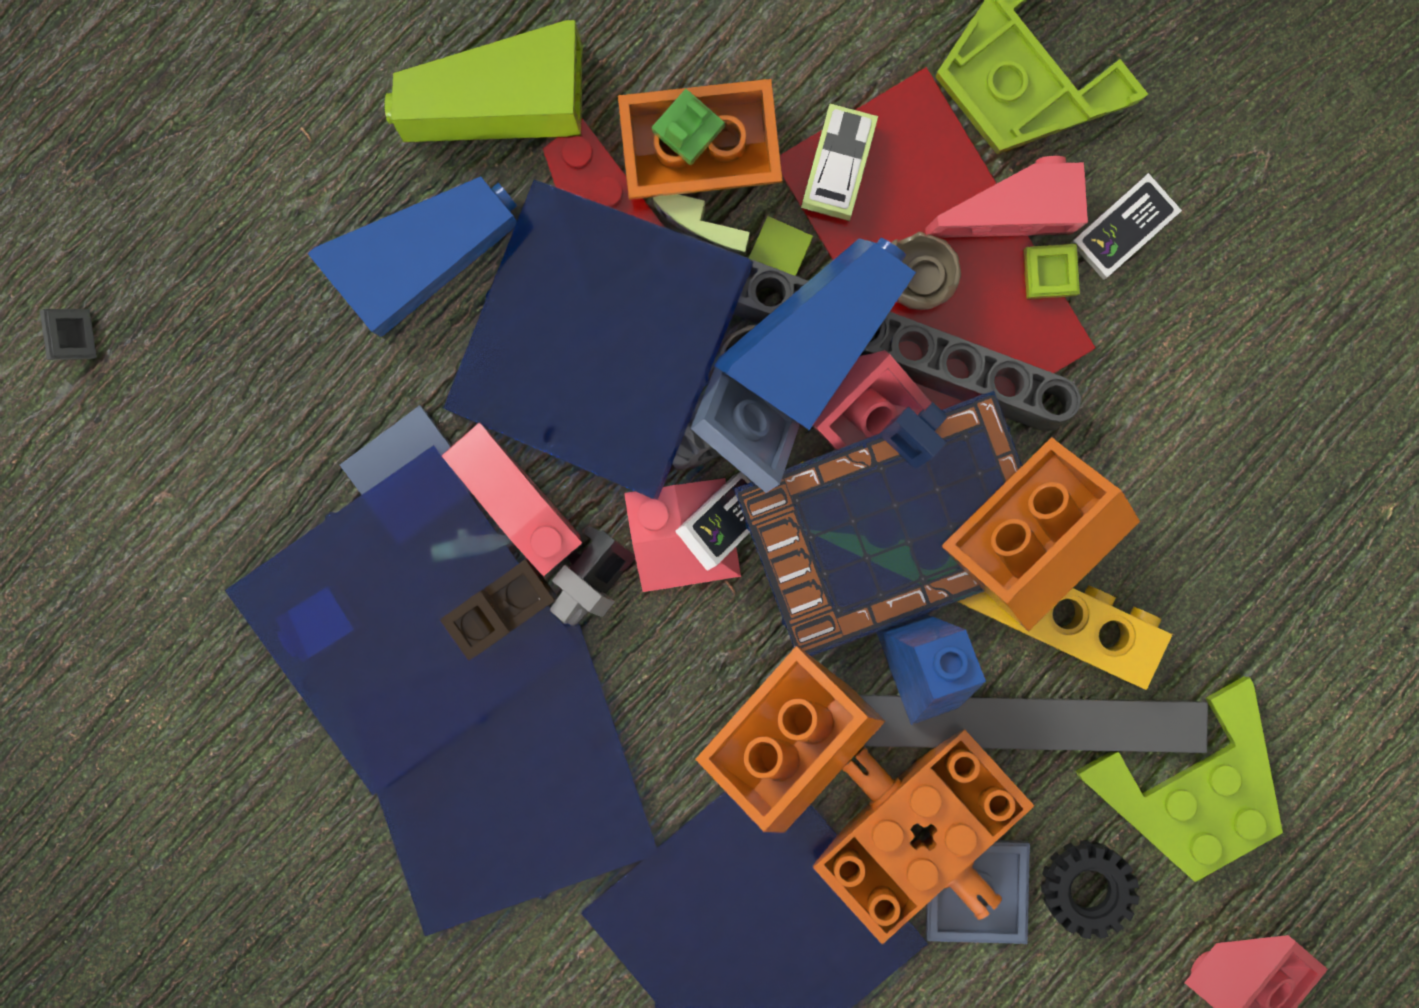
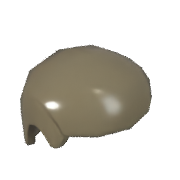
M920 231L902 240L895 239L891 242L906 254L902 262L916 272L897 300L898 303L909 309L925 310L932 309L946 302L954 295L962 273L958 254L946 240L929 234L926 235Z

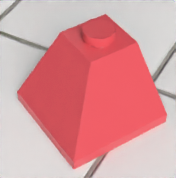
M884 350L859 356L812 427L840 454L861 445L866 448V443L882 438L879 433L908 406L918 415L931 404V401L896 360ZM875 464V467L859 472V474L862 475L875 470L878 465ZM879 472L872 473L863 478L870 482Z
M725 478L624 493L632 545L643 592L741 577L736 547L717 566L707 571L675 532L726 483Z
M1285 935L1216 943L1211 951L1204 952L1196 959L1191 968V975L1185 981V984L1213 1008H1297L1328 969L1290 936Z

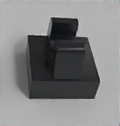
M588 527L584 533L592 542L582 554L573 550L567 556L572 563L570 569L589 585L607 594L635 560V554L605 531Z

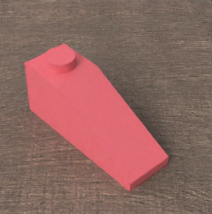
M1064 156L1039 158L1029 167L938 215L925 228L926 235L946 238L1073 234L1088 223L1084 162L1066 163V157Z
M480 422L442 454L444 460L503 532L543 576L582 543L579 532Z

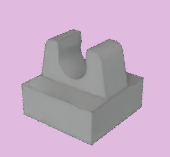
M564 565L552 580L563 591L550 608V611L563 623L567 624L568 622L571 626H575L587 612L603 617L615 601L582 580L570 569L571 567Z

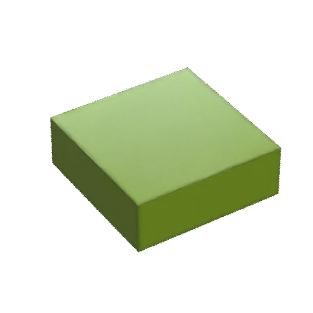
M767 216L749 259L796 276L813 236Z
M1077 244L1032 246L1023 249L1026 299L1069 297L1080 294Z

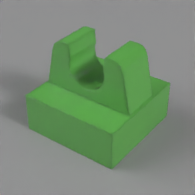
M685 88L651 128L658 138L689 165H692L724 129L725 122Z

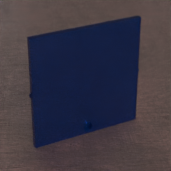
M534 179L491 289L486 292L485 304L443 409L473 422H480L487 428L647 497L658 500L703 387L709 383V372L754 262L751 259Z
M434 445L337 513H327L324 522L225 590L372 795L390 784L471 724L474 726L481 724L482 716L578 647L558 617L550 611L549 605L470 661L467 660L439 619L519 563Z
M580 622L575 626L567 623L479 654L470 661L467 660L465 655L459 656L454 664L346 701L425 936L536 897L543 900L548 897L550 892L659 854Z
M725 790L581 911L584 918L655 1001V1008H852L928 944L910 920L884 944H881L814 870V863L838 835L812 804L807 807L785 833L763 832Z

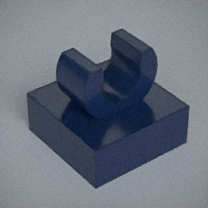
M933 402L918 415L908 406L893 418L879 435L915 469H918L934 458L947 443L935 430L948 416Z

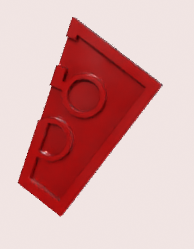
M582 118L581 136L557 137L545 146L543 151L592 297L596 300L653 257L655 244L661 237L669 234V232L643 198L629 200L626 175Z

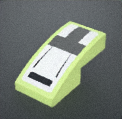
M829 104L801 208L850 221L878 116Z
M679 194L653 197L655 209L684 234L745 257L750 232L703 221L705 213L704 200Z

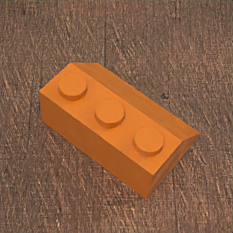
M771 79L686 88L725 122L724 129L692 165H689L658 138L651 128L685 88L618 95L629 200L782 183Z
M1051 437L942 545V548L1002 609L1029 632L1140 520L1122 490Z
M796 646L695 760L763 832L785 833L885 723V720L848 684L800 647Z

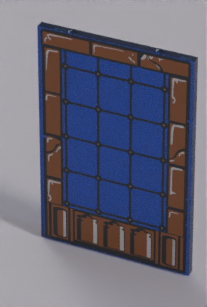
M994 390L942 409L948 417L935 432L947 443L934 458L918 469H915L879 434L785 469L780 485L767 493L754 482L734 488L746 520L745 527L751 533L781 612L782 624L787 628L794 648L796 646L800 647L810 656L984 592L942 548V545L1022 467L1010 434V427L1006 424Z

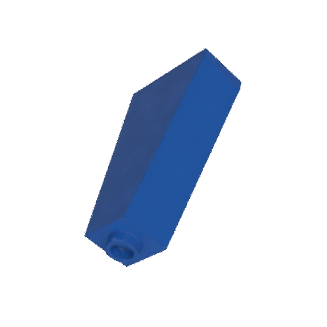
M480 176L316 246L307 254L370 331L382 337L519 225L511 214V211L517 207V204L499 183L490 188Z
M880 237L878 242L875 243L859 238L722 354L714 366L810 430L916 272L902 262L906 254L888 240Z
M923 613L876 630L911 725L958 709L986 682L966 629Z

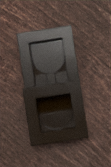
M526 558L439 620L467 660L470 661L550 605L558 597L542 574Z

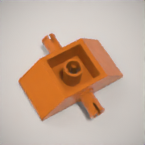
M962 729L936 748L921 756L895 779L883 769L868 752V749L863 746L856 753L855 757L867 771L863 772L852 759L842 770L852 778L871 801L842 829L814 863V870L881 944H884L944 888L950 887L978 920L987 917L990 913L977 898V895H981L993 910L1001 903L1002 897L990 887L972 865L981 854L1034 807L1032 802L965 729ZM916 823L924 828L930 824L933 825L929 829L930 836L925 841L920 839L915 842L912 841L915 836L911 828Z

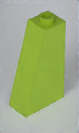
M565 20L393 73L392 93H386L385 95L387 122L394 124L403 142L581 136L583 44L576 21Z

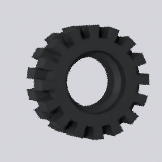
M1081 840L1078 846H1074L1072 843L1064 845L1065 852L1060 855L1055 852L1050 857L1053 861L1050 867L1045 865L1042 872L1046 879L1045 882H1041V891L1045 895L1043 900L1046 907L1058 923L1073 935L1077 932L1082 938L1091 939V934H1096L1100 939L1109 937L1108 930L1113 929L1118 933L1124 929L1120 922L1124 918H1127L1129 921L1132 920L1135 913L1131 910L1132 904L1138 905L1140 897L1135 893V888H1139L1137 878L1132 875L1133 869L1114 850L1099 842L1092 844L1088 840ZM1085 871L1102 873L1108 883V892L1103 902L1091 908L1077 905L1071 895V886L1074 879Z

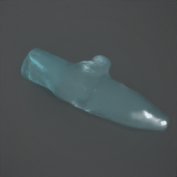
M467 528L457 530L458 539L433 544L431 551L434 562L452 558L463 559L495 551L510 543V539L507 535L500 534L468 536Z

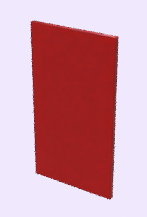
M925 67L855 109L856 111L878 116L850 221L804 208L801 209L833 261L859 238L877 243L880 237L892 242L895 239L902 240L920 231L926 234L925 228L938 215L997 183L929 70ZM822 130L780 155L782 178L800 207L802 206ZM1029 236L941 238L947 241L959 257L962 274L954 295L946 302L932 309H909L896 302L890 310L892 313L1051 373L1059 371L1096 349L1065 297L1026 299L1023 249L1034 246ZM911 341L899 343V350L903 357L913 361L922 359V352L917 344ZM954 358L947 360V369L951 375L960 379L968 378V367L963 361ZM1002 376L995 377V388L1000 394L1008 397L1015 396V386L1010 379ZM916 384L931 403L933 402L945 414L969 405L967 402Z

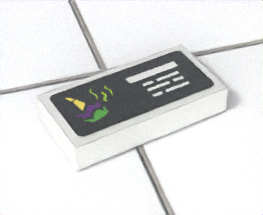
M1148 173L1077 236L1071 244H1077V251L1104 280L1182 210Z
M742 472L731 477L675 531L707 571L717 566L751 532L738 498V492L753 487V485Z

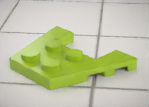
M984 0L935 76L996 154L1138 104L1148 93L1121 59L1084 88L1077 90L1016 14L1015 10L1027 0Z
M1246 676L1205 698L1228 737L1230 744L1146 792L1142 793L1118 751H1110L1075 771L1086 785L1094 790L1107 804L1126 819L1194 882L1283 833L1255 687L1251 678Z

